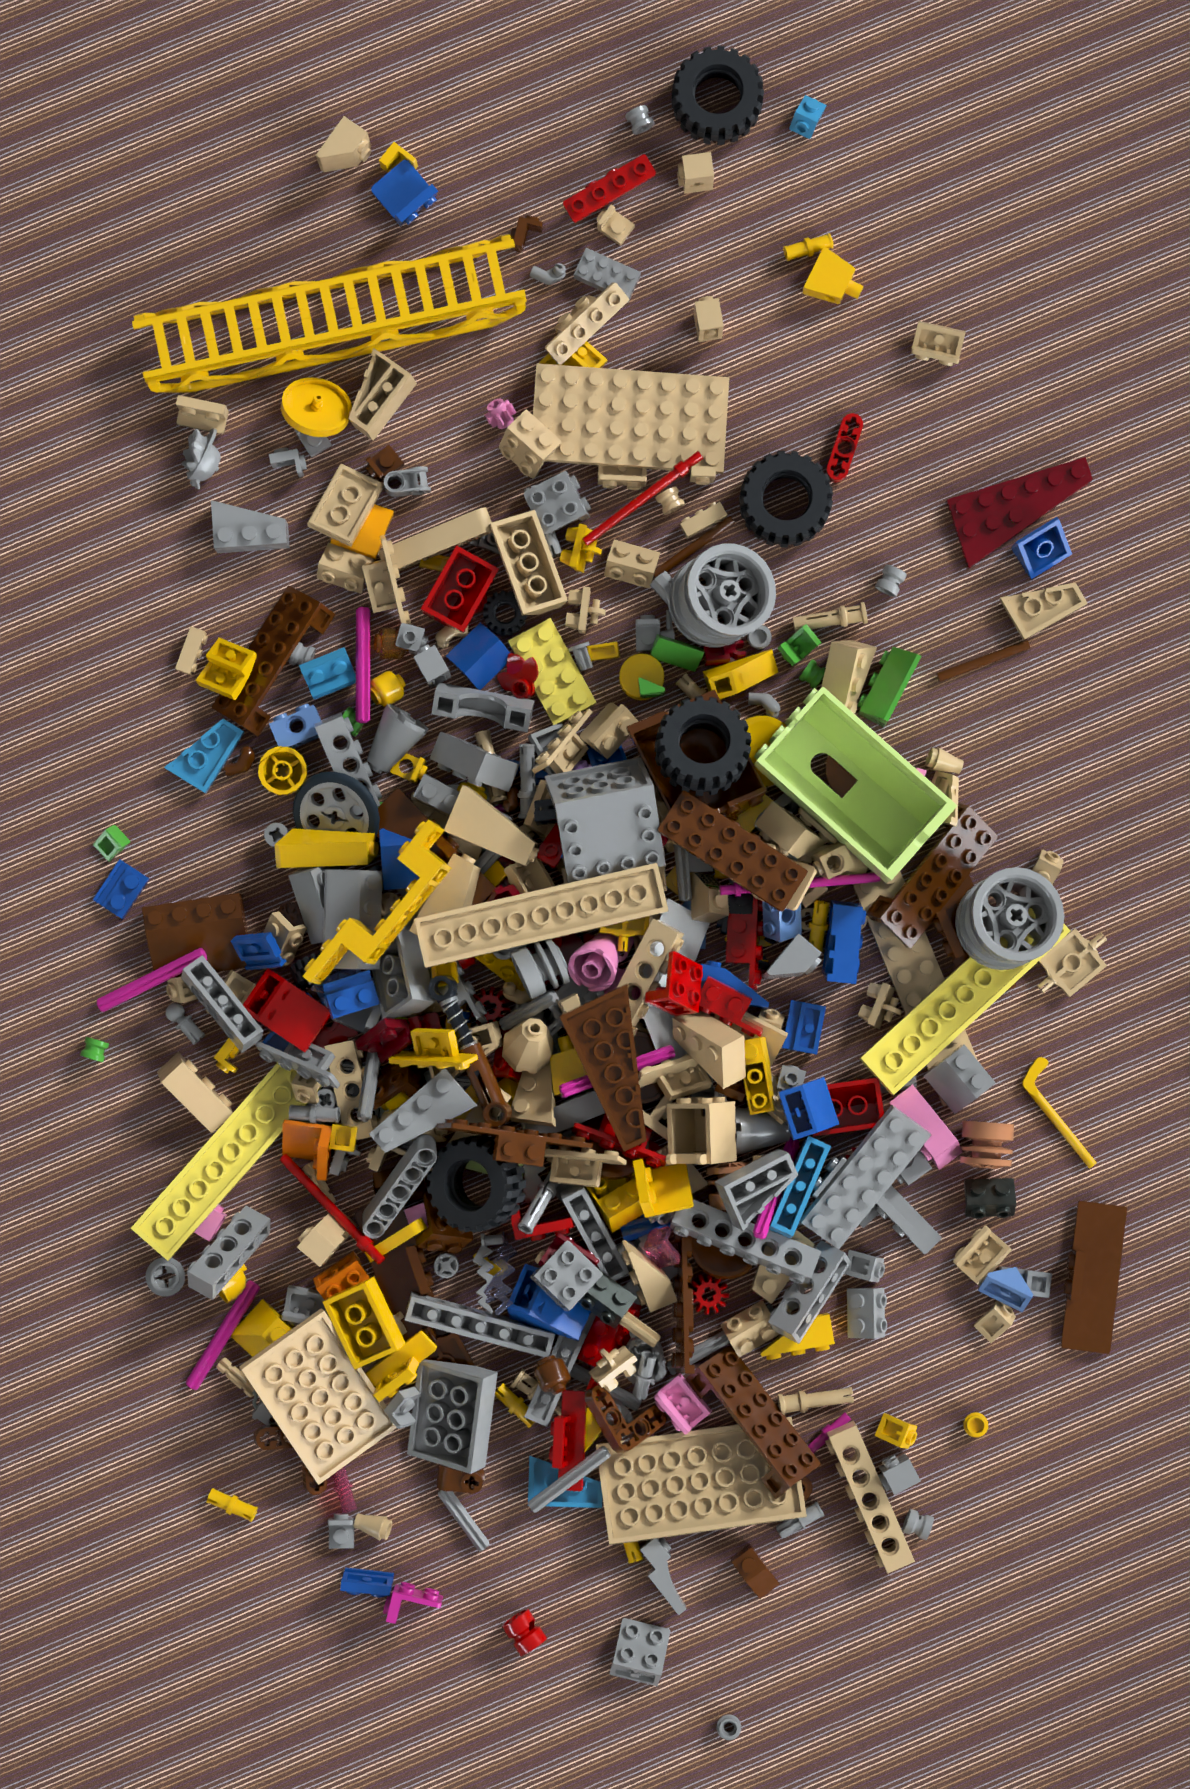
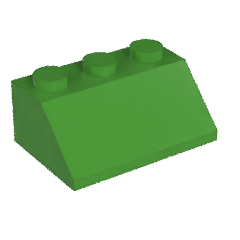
M892 647L890 652L885 650L879 664L883 665L879 674L874 672L868 683L872 687L869 694L863 693L857 707L861 708L858 715L885 727L921 656L896 647Z

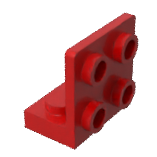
M675 951L669 952L666 987H658L655 991L646 992L645 1002L673 1016L699 1013L701 981L703 977L702 965Z

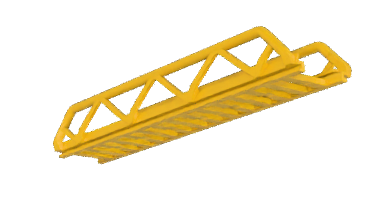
M505 234L492 240H482L462 246L446 248L426 258L417 260L386 261L370 266L353 268L325 280L293 281L273 287L257 289L237 299L228 301L197 302L181 307L164 309L156 313L134 315V321H132L134 330L153 326L162 367L143 372V377L149 389L153 392L191 393L372 353L373 348L381 352L494 327L521 314L526 309L525 289L505 293L496 253L499 250L515 247L514 240L511 239L510 234ZM487 254L496 296L481 298L473 259ZM463 261L472 301L458 304L449 264ZM440 266L448 306L434 309L425 269ZM416 271L424 311L410 314L401 274ZM392 277L400 312L399 317L386 319L378 279ZM364 282L369 284L376 316V322L362 324L354 288L355 284ZM341 287L345 289L353 326L344 329H338L330 292L332 289ZM320 292L329 332L315 335L306 295ZM296 297L305 337L291 340L282 300ZM273 302L281 342L267 345L259 305ZM514 305V307L506 311L494 314L493 309ZM249 308L257 344L256 348L243 350L235 310ZM225 313L233 353L219 356L211 316ZM466 315L465 321L450 327L418 334H399L398 331L399 329ZM201 318L209 358L196 361L187 321ZM163 323H177L185 363L171 365ZM371 336V341L358 347L321 355H304L303 350ZM276 356L275 362L261 368L229 375L209 376L208 373L210 370ZM181 377L180 383H160V381Z

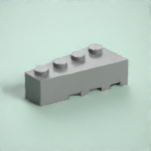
M444 1068L370 1132L369 1135L386 1153L437 1127L438 1123H445V1119H453L478 1105Z

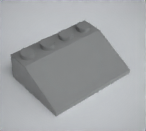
M426 1359L421 1361L418 1366L415 1387L420 1395L415 1400V1406L412 1411V1416L416 1421L410 1426L407 1454L469 1474L486 1466L498 1372L472 1365Z

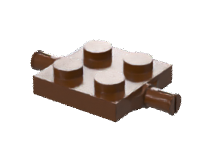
M424 1326L421 1329L437 1345L436 1351L425 1358L426 1360L475 1366L458 1334L448 1332L444 1335L436 1336L432 1327L427 1326L426 1329Z

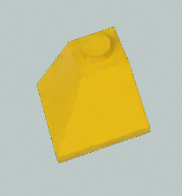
M262 1299L236 1327L231 1337L253 1357L294 1327L287 1324V1321L281 1320L282 1315Z

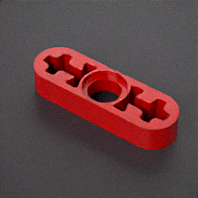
M847 414L841 422L826 468V473L832 482L838 483L847 477L863 428V420L858 414ZM855 420V425L859 426V428L853 429L851 437L841 436V433L846 435L849 428L845 423ZM848 442L852 448L851 452L848 454L840 453L838 444ZM834 456L843 460L841 471H844V473H839L838 476H834V471L830 470L835 468L838 459L833 458Z

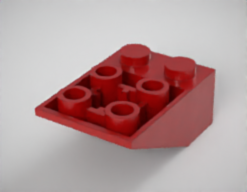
M267 968L243 1003V1006L254 1019L303 1052L307 1051L331 1016L327 1007L269 968Z

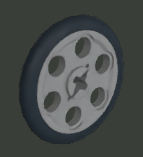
M321 772L313 775L304 781L296 792L293 801V817L297 829L348 832V828L353 827L361 833H375V839L377 837L380 817L373 795L361 782L347 774ZM336 788H341L345 791V799H340L336 796ZM314 793L322 794L324 797L323 804H319L314 800ZM354 805L362 808V817H358L353 813L352 808ZM334 811H336L337 816L340 817L338 820H336L335 815L332 814ZM309 815H316L320 820V824L318 826L313 825L309 821Z

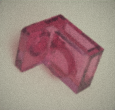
M669 1226L659 1229L655 1228L650 1231L643 1250L659 1269L679 1264L682 1257L668 1241L672 1231Z

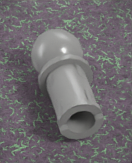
M178 1003L170 1004L166 1009L167 1019L171 1022H177L176 1029H180L192 1044L195 1045L201 1040L200 1037L203 1038L205 1036V1033L191 1020V1015L184 1016L185 1010L182 1005Z

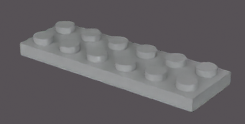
M891 1105L837 1174L805 1211L800 1222L835 1248L840 1249L930 1138V1132L898 1108Z

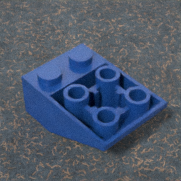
M525 1264L506 1306L510 1319L579 1341L591 1311L584 1309L577 1302L570 1311L565 1312L530 1278L540 1268Z

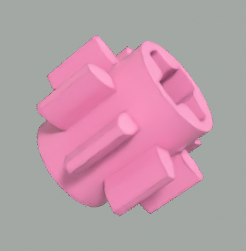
M499 398L488 404L487 410L489 412L484 414V416L493 428L497 426L499 429H504L514 421L512 415L516 414V411L508 400L503 401V399Z

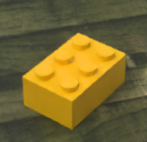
M374 1276L323 1301V1305L354 1370L398 1351L406 1344Z

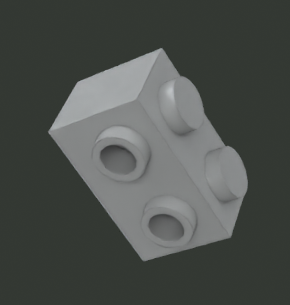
M905 1453L897 1458L895 1455L889 1456L882 1461L883 1465L879 1466L881 1473L878 1477L886 1492L891 1490L896 1495L921 1482Z

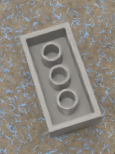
M588 248L585 249L574 273V279L600 291H604L613 282L617 283L627 295L629 301L641 277V272Z

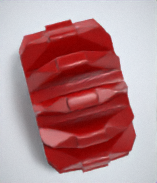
M490 987L489 995L486 994L484 988L480 989L483 995L482 998L476 994L473 995L475 1000L480 1001L484 1007H486L484 1004L487 1001H490L491 1004H496L497 1009H493L495 1013L490 1015L487 1011L484 1015L488 1021L487 1023H490V1020H493V1022L497 1021L498 1017L500 1019L503 1018L502 1011L506 1013L511 1011L510 1008L502 1007V1005L510 1002L508 999L499 1000L503 996V991H499L496 997L494 996V987ZM473 1012L470 1013V1016H471V1017H475V1015L473 1014ZM477 1020V1021H476V1024H477V1025H480L481 1022H480L479 1020Z
M699 1274L700 1284L693 1280L690 1282L692 1286L697 1288L693 1290V1295H696L693 1298V1304L699 1301L695 1311L699 1312L705 1306L704 1313L709 1315V1307H713V1311L717 1314L719 1313L716 1306L717 1303L722 1307L726 1306V1303L720 1299L721 1297L729 1298V1293H721V1290L726 1289L728 1285L724 1283L718 1286L721 1279L716 1278L712 1282V1277L707 1275V1281H704L702 1274ZM707 1287L710 1290L712 1288L715 1290V1293L712 1294V1300H708L707 1297L703 1299L701 1296L705 1293L704 1289Z

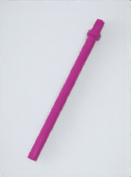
M874 872L838 875L831 879L814 877L809 888L880 882L881 878ZM735 882L731 885L719 886L720 895L734 894L736 897L741 896L742 893H750Z

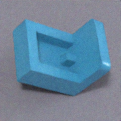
M805 95L795 111L789 129L810 139L827 105Z

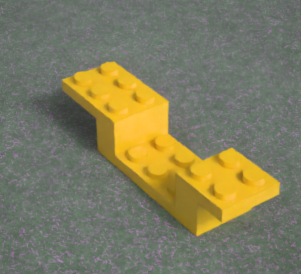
M429 819L426 823L424 821L421 822L415 829L414 833L416 835L411 842L406 841L399 849L400 855L397 859L420 878L418 880L414 879L406 888L408 893L402 900L398 899L390 908L392 913L386 920L383 918L374 928L376 933L359 920L353 918L344 919L337 926L336 931L338 933L334 938L326 940L321 946L320 951L322 952L317 959H311L305 966L304 970L306 972L303 977L307 981L321 985L348 950L353 952L363 962L375 965L452 869L429 850L445 831L442 827Z

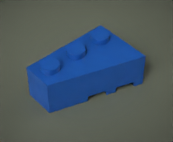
M831 900L828 919L829 926L822 973L827 981L856 984L857 973L860 966L859 949L862 948L863 943L861 925H864L866 920V910H863L860 903Z

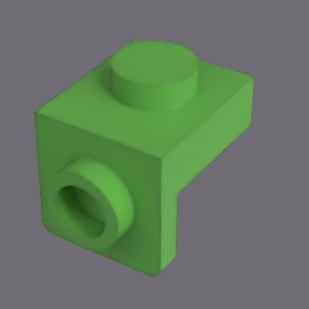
M806 624L786 642L782 643L778 650L781 652L782 657L794 666L807 657L822 642Z

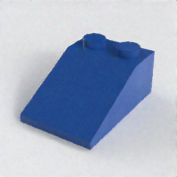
M707 960L706 964H701L703 967L701 988L709 975L751 997L752 1001L749 1006L761 1009L769 1007L768 1001L727 969L721 968V963Z

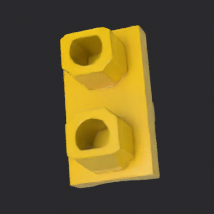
M579 524V527L567 528L566 540L574 543L573 551L563 549L560 556V562L584 573L586 562L592 563L594 555H601L602 549L596 547L597 540L589 546H586L582 538L592 531L587 528V525Z

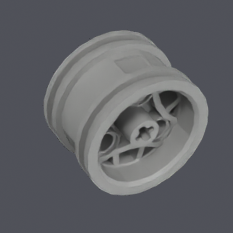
M738 544L716 545L682 566L674 575L668 592L669 612L678 630L692 642L709 648L727 646L762 626L770 617L776 599L775 581L768 565L756 552ZM699 577L705 580L706 586L700 584ZM742 608L745 610V616L740 614ZM717 615L723 618L724 624L718 622Z
M1006 868L990 875L966 892L956 911V932L963 949L977 963L990 969H1014L1044 955L1055 945L1063 929L1064 910L1057 890L1041 874L1025 868ZM1011 890L1019 893L1020 896L1010 893ZM988 896H992L996 900V907H992L988 903ZM1029 908L1033 909L1036 919L1029 916ZM1028 933L1033 938L1031 945L1024 941ZM1000 937L1007 940V948L1001 946Z

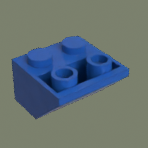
M824 1077L777 1092L792 1140L839 1125Z

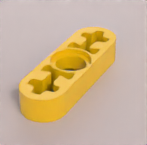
M420 1217L374 1247L384 1255L425 1230L427 1226ZM364 1252L370 1263H372L374 1260Z

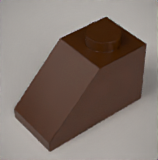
M748 1544L731 1557L732 1564L760 1599L780 1585L751 1544Z

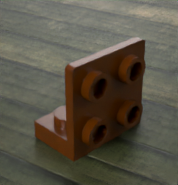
M389 1063L382 1069H379L373 1109L376 1110L403 1090L411 1098L427 1084L423 1075L426 1072V1068H418L417 1065L400 1067L399 1064Z

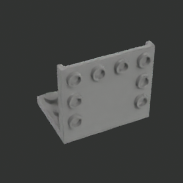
M641 757L545 776L546 786L556 812L568 883L657 863L658 867L666 866L661 834L657 831L660 825L654 786Z

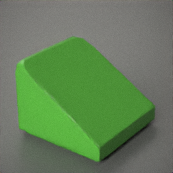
M638 677L640 698L665 695L664 687Z
M116 825L105 829L92 845L110 862L128 846L130 840Z

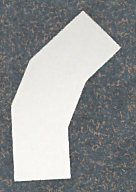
M668 898L667 906L669 911L662 913L660 921L684 933L682 937L684 943L678 953L695 962L710 923L692 920L691 910ZM661 942L655 946V954L657 956L662 955L664 952V946ZM649 964L643 969V974L646 978L652 975V967ZM667 974L662 975L659 981L660 987H666ZM648 1003L649 1009L643 1019L655 1049L672 1045L676 1056L671 1060L688 1054L673 1039L672 1018L675 1016Z

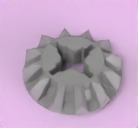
M164 1257L154 1260L147 1268L146 1283L153 1293L159 1296H171L179 1292L184 1285L185 1271L181 1263L174 1258L167 1261ZM164 1266L167 1273L176 1274V1276L169 1279L168 1287L164 1280L156 1279V1277L163 1274Z

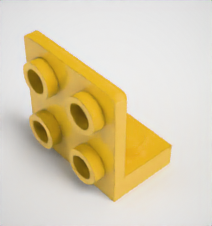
M643 1159L633 1161L639 1202L645 1218L694 1206L686 1164H674L651 1170L650 1167L646 1168Z

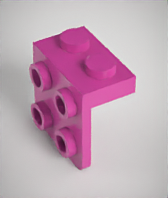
M401 1582L400 1585L395 1584L393 1594L387 1596L383 1614H387L386 1622L396 1624L402 1600L441 1608L443 1596L439 1595V1591L436 1589L425 1588L422 1591L415 1589V1585L411 1583Z

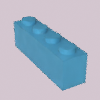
M810 1136L803 1141L794 1162L798 1176L783 1190L770 1224V1231L788 1238L794 1236L830 1150V1145Z

